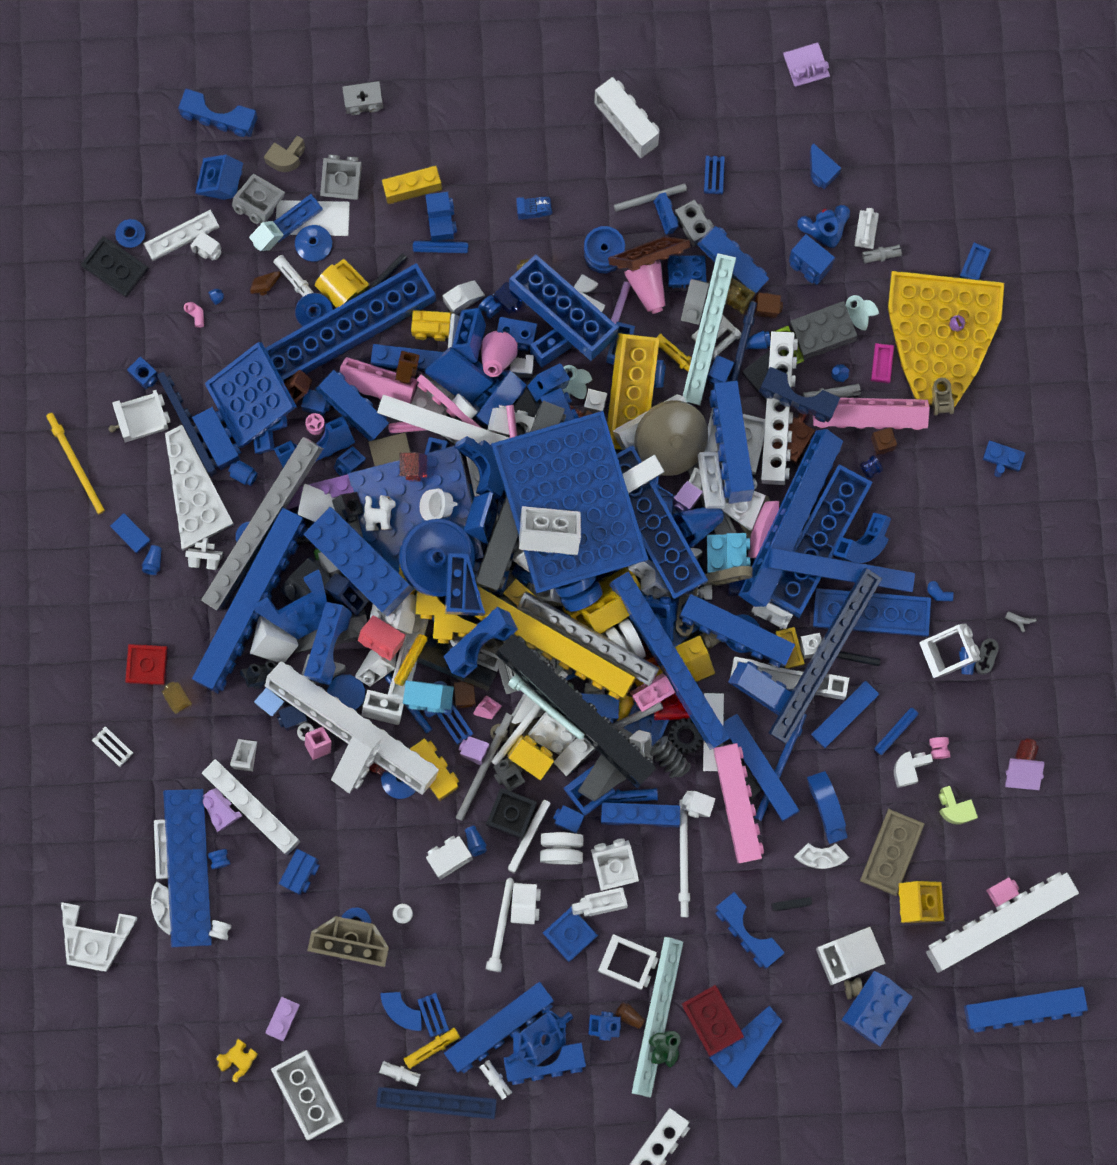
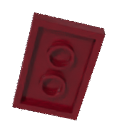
M717 985L681 1004L710 1057L745 1038Z

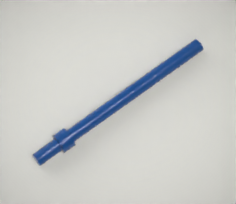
M805 713L785 745L774 772L779 779L796 739L802 733L801 728L807 716ZM765 794L754 817L759 821L762 820L770 802Z

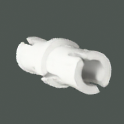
M490 1060L485 1062V1065L483 1064L479 1067L490 1081L489 1085H493L502 1100L507 1097L505 1093L507 1095L512 1093L503 1081V1076L498 1074Z
M383 1061L379 1072L396 1078V1081H405L417 1086L421 1075L404 1069V1066H395Z

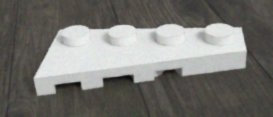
M694 467L689 482L702 491L701 497L704 498L700 469ZM722 480L723 487L725 486V480ZM754 491L751 501L728 504V498H725L726 506L721 509L728 516L752 531L766 495Z

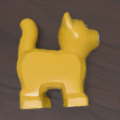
M237 1039L235 1046L228 1053L219 1054L216 1058L217 1066L222 1072L230 1068L232 1063L239 1068L232 1077L233 1082H238V1079L248 1071L253 1060L258 1056V1053L251 1048L245 1054L243 1049L246 1047V1044L240 1039Z

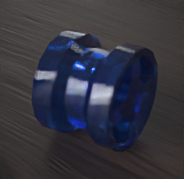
M874 455L869 457L868 461L860 463L862 471L869 479L873 478L874 474L883 471L882 465Z

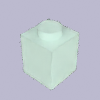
M273 221L262 222L249 238L256 249L266 251L271 250L284 234Z

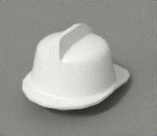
M442 489L428 490L422 495L420 500V513L425 520L447 518L452 514L453 507L458 506V503L453 502L452 495L444 492Z

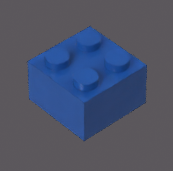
M805 234L791 250L788 262L795 271L802 272L807 281L818 285L832 269L835 257Z

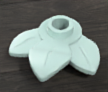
M853 295L846 301V308L852 323L861 330L867 329L868 316L879 314L877 306L872 301L863 300L860 296ZM856 301L857 306L853 308L852 303Z
M572 365L564 366L563 368L566 373H573L567 388L563 389L564 393L568 392L569 395L572 394L576 398L584 399L587 394L585 384L592 381L590 373L584 369L577 370Z

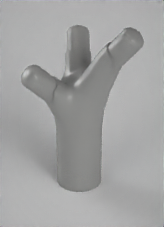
M1009 611L1005 617L1018 624L1022 632H1025L1023 624L1037 621L1036 618H1024Z

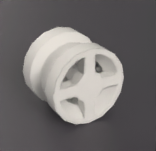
M213 920V928L209 932V936L228 940L227 933L232 925Z

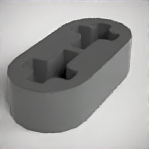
M986 639L980 645L979 656L981 660L976 661L974 666L975 671L980 675L988 674L993 667L999 648L998 643L994 639ZM991 643L994 650H991L989 655H986L987 648L984 645L987 646ZM984 658H986V666L988 668L981 670V666L978 664L982 663Z

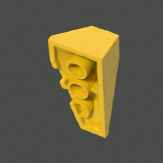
M701 636L675 647L696 682L715 674ZM654 658L647 660L653 665L659 667ZM661 669L658 670L656 676L663 673ZM638 679L634 681L636 687L644 684Z

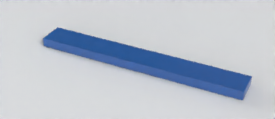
M774 548L770 551L768 568L856 583L863 569L868 568L882 578L878 587L913 592L915 573Z

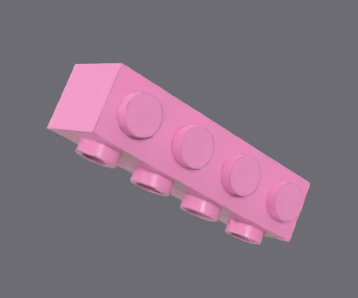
M348 357L345 358L340 367V373L346 378L345 381L349 385H354L364 395H371L380 400L383 395L409 404L413 401L418 382L417 379L411 378L410 383H403L395 380L396 372Z

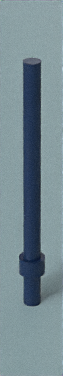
M750 301L747 315L743 319L744 327L730 381H738L751 326H754L756 302Z

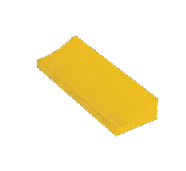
M618 333L607 420L615 449H621L613 431L651 409L660 338Z

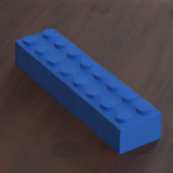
M633 445L616 454L622 474L642 462ZM650 480L630 492V501L644 546L673 599L676 600L707 583L708 579L654 482Z
M839 464L805 525L801 536L798 538L793 552L832 559V554L839 537H844L873 482ZM782 571L779 583L771 595L770 602L800 618L821 577Z

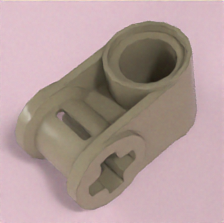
M938 378L932 386L934 416L938 415V413L954 414L951 383L946 378ZM937 384H943L946 391L940 392L937 389Z

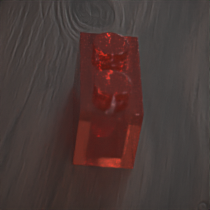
M400 453V476L405 477V481L421 482V478H427V455L422 453Z

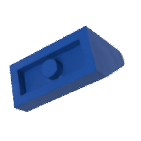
M593 766L564 787L569 798L584 816L616 793L612 788L611 791L595 802L591 801L585 807L580 804L577 799L583 794L578 792Z

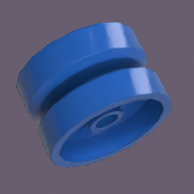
M600 226L588 233L584 241V259L586 264L598 273H610L617 269V266L609 265L608 257L625 251L623 236L616 229L609 226Z
M596 576L555 588L558 596L561 597V602L566 611L572 612L584 609L595 603L602 596L603 590L599 582L595 580Z

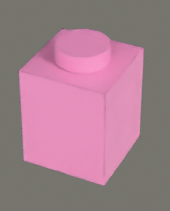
M324 727L305 733V746L313 760L331 753V740Z
M1010 878L986 890L996 907L1019 895L1017 883Z

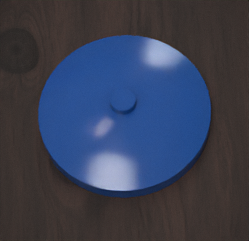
M430 519L415 525L404 537L399 553L400 567L407 582L424 595L433 597L446 596L448 553L468 554L472 569H474L475 552L467 533L457 524L445 519Z

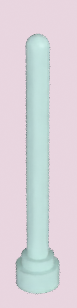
M515 674L511 678L508 685L513 690H521L578 739L584 738V733L530 689L518 675Z

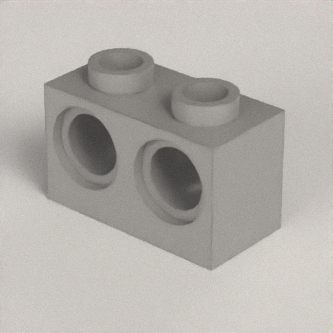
M695 200L675 210L678 223L693 247L714 227L711 220L705 218V211L702 205L697 204ZM693 212L696 216L690 218L686 213ZM701 227L705 232L697 233L695 229Z

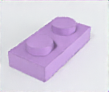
M281 997L265 1033L284 1041L300 1005Z

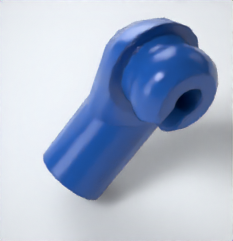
M936 581L929 582L927 590L934 600L953 601V592H943Z

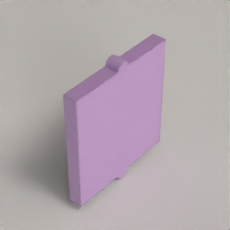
M1010 758L1009 767L1006 770L1005 787L1039 790L1041 779L1044 778V762Z

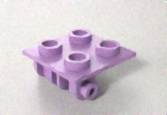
M819 43L783 53L794 87L830 77L828 72L829 65L824 60Z

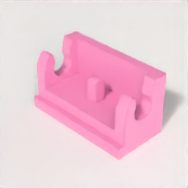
M661 673L654 678L650 686L644 683L629 693L635 700L637 707L643 712L674 694L675 691L667 676Z

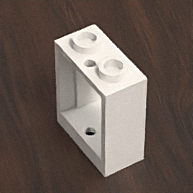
M967 624L957 625L919 642L933 678L945 676L981 660L979 648L974 644L972 631ZM959 633L969 658L945 668L935 643Z
M613 934L598 972L642 990L643 986H648L651 978L648 973L650 968L655 969L659 958L655 957L657 952ZM618 943L650 956L640 982L608 970Z

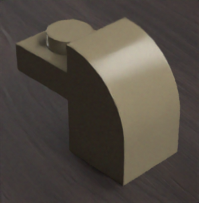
M296 136L287 150L274 142L264 156L265 163L280 172L295 170L300 166V160L297 156L300 157L305 150L304 140Z

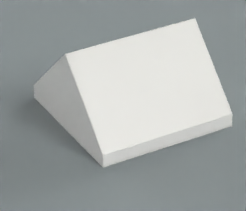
M259 616L250 654L280 663L282 661L285 663L298 647L297 639L266 618Z

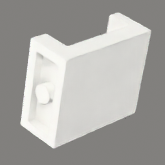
M156 390L153 391V394L120 403V401L112 403L125 442L169 429L167 423H170L168 413H163L162 409L165 403L162 394L158 395Z

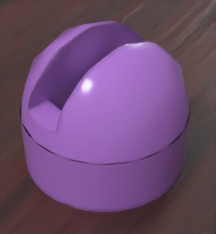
M959 315L952 317L949 323L950 328L953 331H961L965 326V319ZM956 319L959 320V322H960V324H961L960 327H959L958 322L956 321Z

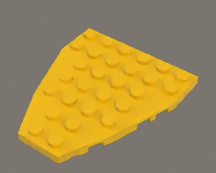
M897 271L891 272L888 312L901 365L915 399L928 400L929 405H932L933 384L938 378H946L951 383L954 408L956 407L977 374L1001 321L1004 283ZM956 315L962 316L965 319V326L961 331H953L949 325L951 318ZM956 319V321L958 322V325H959V327H960L961 324H960L959 320ZM937 384V389L940 392L946 391L943 384Z

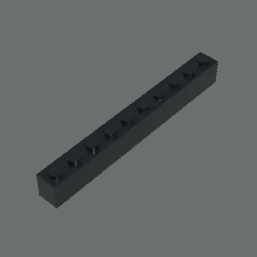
M512 634L497 650L495 655L535 693L584 733V739L638 788L656 769L654 762L649 757H644L634 743L630 744L625 739L626 736L618 729L615 730L608 718L602 717L597 713V708L593 704L587 703L578 690H573L563 676L559 677L554 672L552 665L547 662L544 663L537 651L527 647L522 637Z

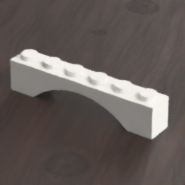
M734 657L730 677L739 662L747 663L749 661L757 665V670L760 672L764 671L770 674L773 681H780L787 686V690L793 691L803 672L780 667L776 668L754 660ZM827 674L815 695L844 700L847 694L849 678Z
M216 759L202 772L286 856L300 843Z

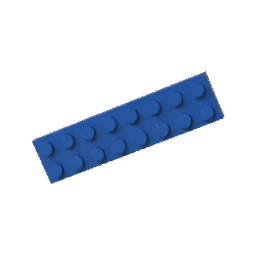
M203 789L165 790L163 794L171 948L210 946L212 942L211 936H209L211 924Z

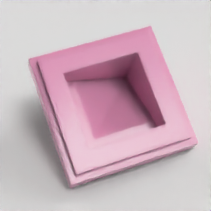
M486 695L473 714L492 719L501 709L502 705Z

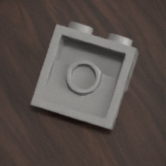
M329 154L328 158L323 159L320 196L358 200L362 162L358 161V157L347 156V160L340 159L339 155Z
M252 174L233 197L232 207L236 213L240 215L244 213L249 216L253 223L262 224L274 213V208L282 200L285 192L257 175Z

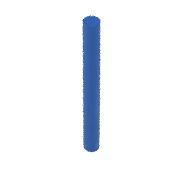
M389 672L384 678L391 685L393 676ZM404 704L426 734L433 730L419 710L409 709V705Z

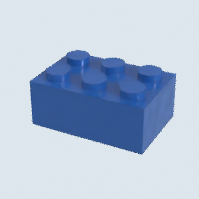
M874 971L842 1021L868 1041L881 1046L913 997L888 977Z

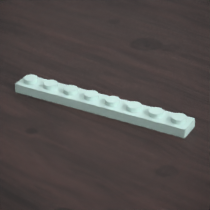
M717 253L683 392L687 403L701 405L736 257Z
M664 937L632 1093L651 1097L658 1065L651 1063L655 1047L651 1046L648 1041L654 1034L658 1032L664 1034L683 946V941Z

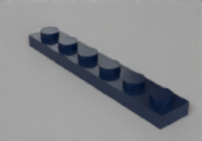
M164 372L158 374L157 376L210 477L218 474L215 470L218 465L214 458H209L207 454L209 448L205 441H200L198 437L201 434L196 424L192 425L189 420L192 416L188 408L183 409L181 405L184 401L179 391L175 393L172 388L175 384L171 376H166Z
M378 1087L376 1107L495 1119L497 1099Z

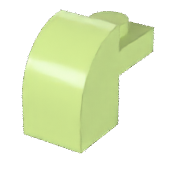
M950 786L940 790L939 798L942 805H945L946 808L941 809L939 812L946 821L952 824H964L978 818L971 799L956 804Z

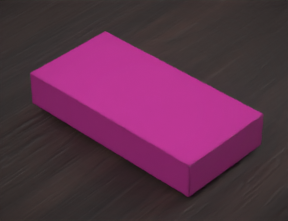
M875 343L871 381L890 384L894 345Z

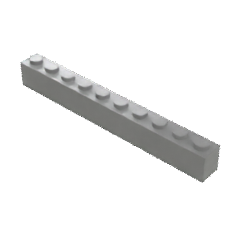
M303 437L201 601L217 611L224 609L259 553L282 507L287 508L324 448L308 438Z

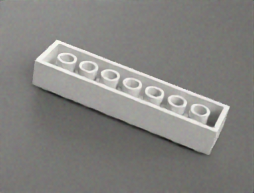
M1060 872L1046 879L1048 881L1047 884L1041 882L1030 888L1031 893L1028 894L1025 891L1013 898L1015 902L1010 903V901H1007L996 907L997 912L993 913L991 910L980 916L981 921L978 923L976 920H973L962 927L964 929L962 932L956 930L945 936L946 941L942 942L940 939L929 945L930 950L926 951V954L937 973L1079 894L1068 873L1063 875Z

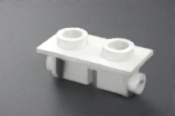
M867 208L866 211L860 210L855 240L856 247L869 249L874 247L879 213H874L872 208Z
M771 602L766 607H753L751 611L754 613V616L757 615L770 621L772 624L780 627L779 629H786L793 616L792 613Z

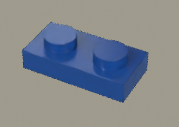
M665 192L656 197L654 204L665 234L668 235L673 234L677 229L678 219L672 211L671 200Z

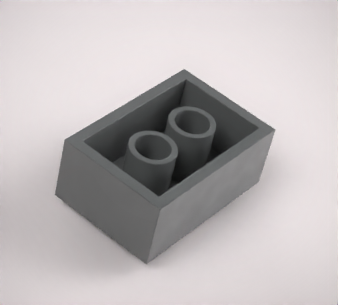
M844 301L790 321L791 329L795 339H798V347L804 360L857 341V333Z

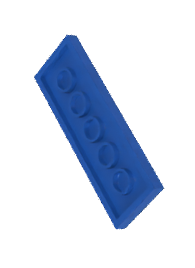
M816 588L813 627L829 629L850 591ZM873 593L852 631L928 637L931 598Z

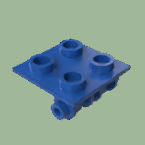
M705 255L669 256L668 287L674 289L681 288L683 285V289H685L686 285L690 284L691 279L707 282Z

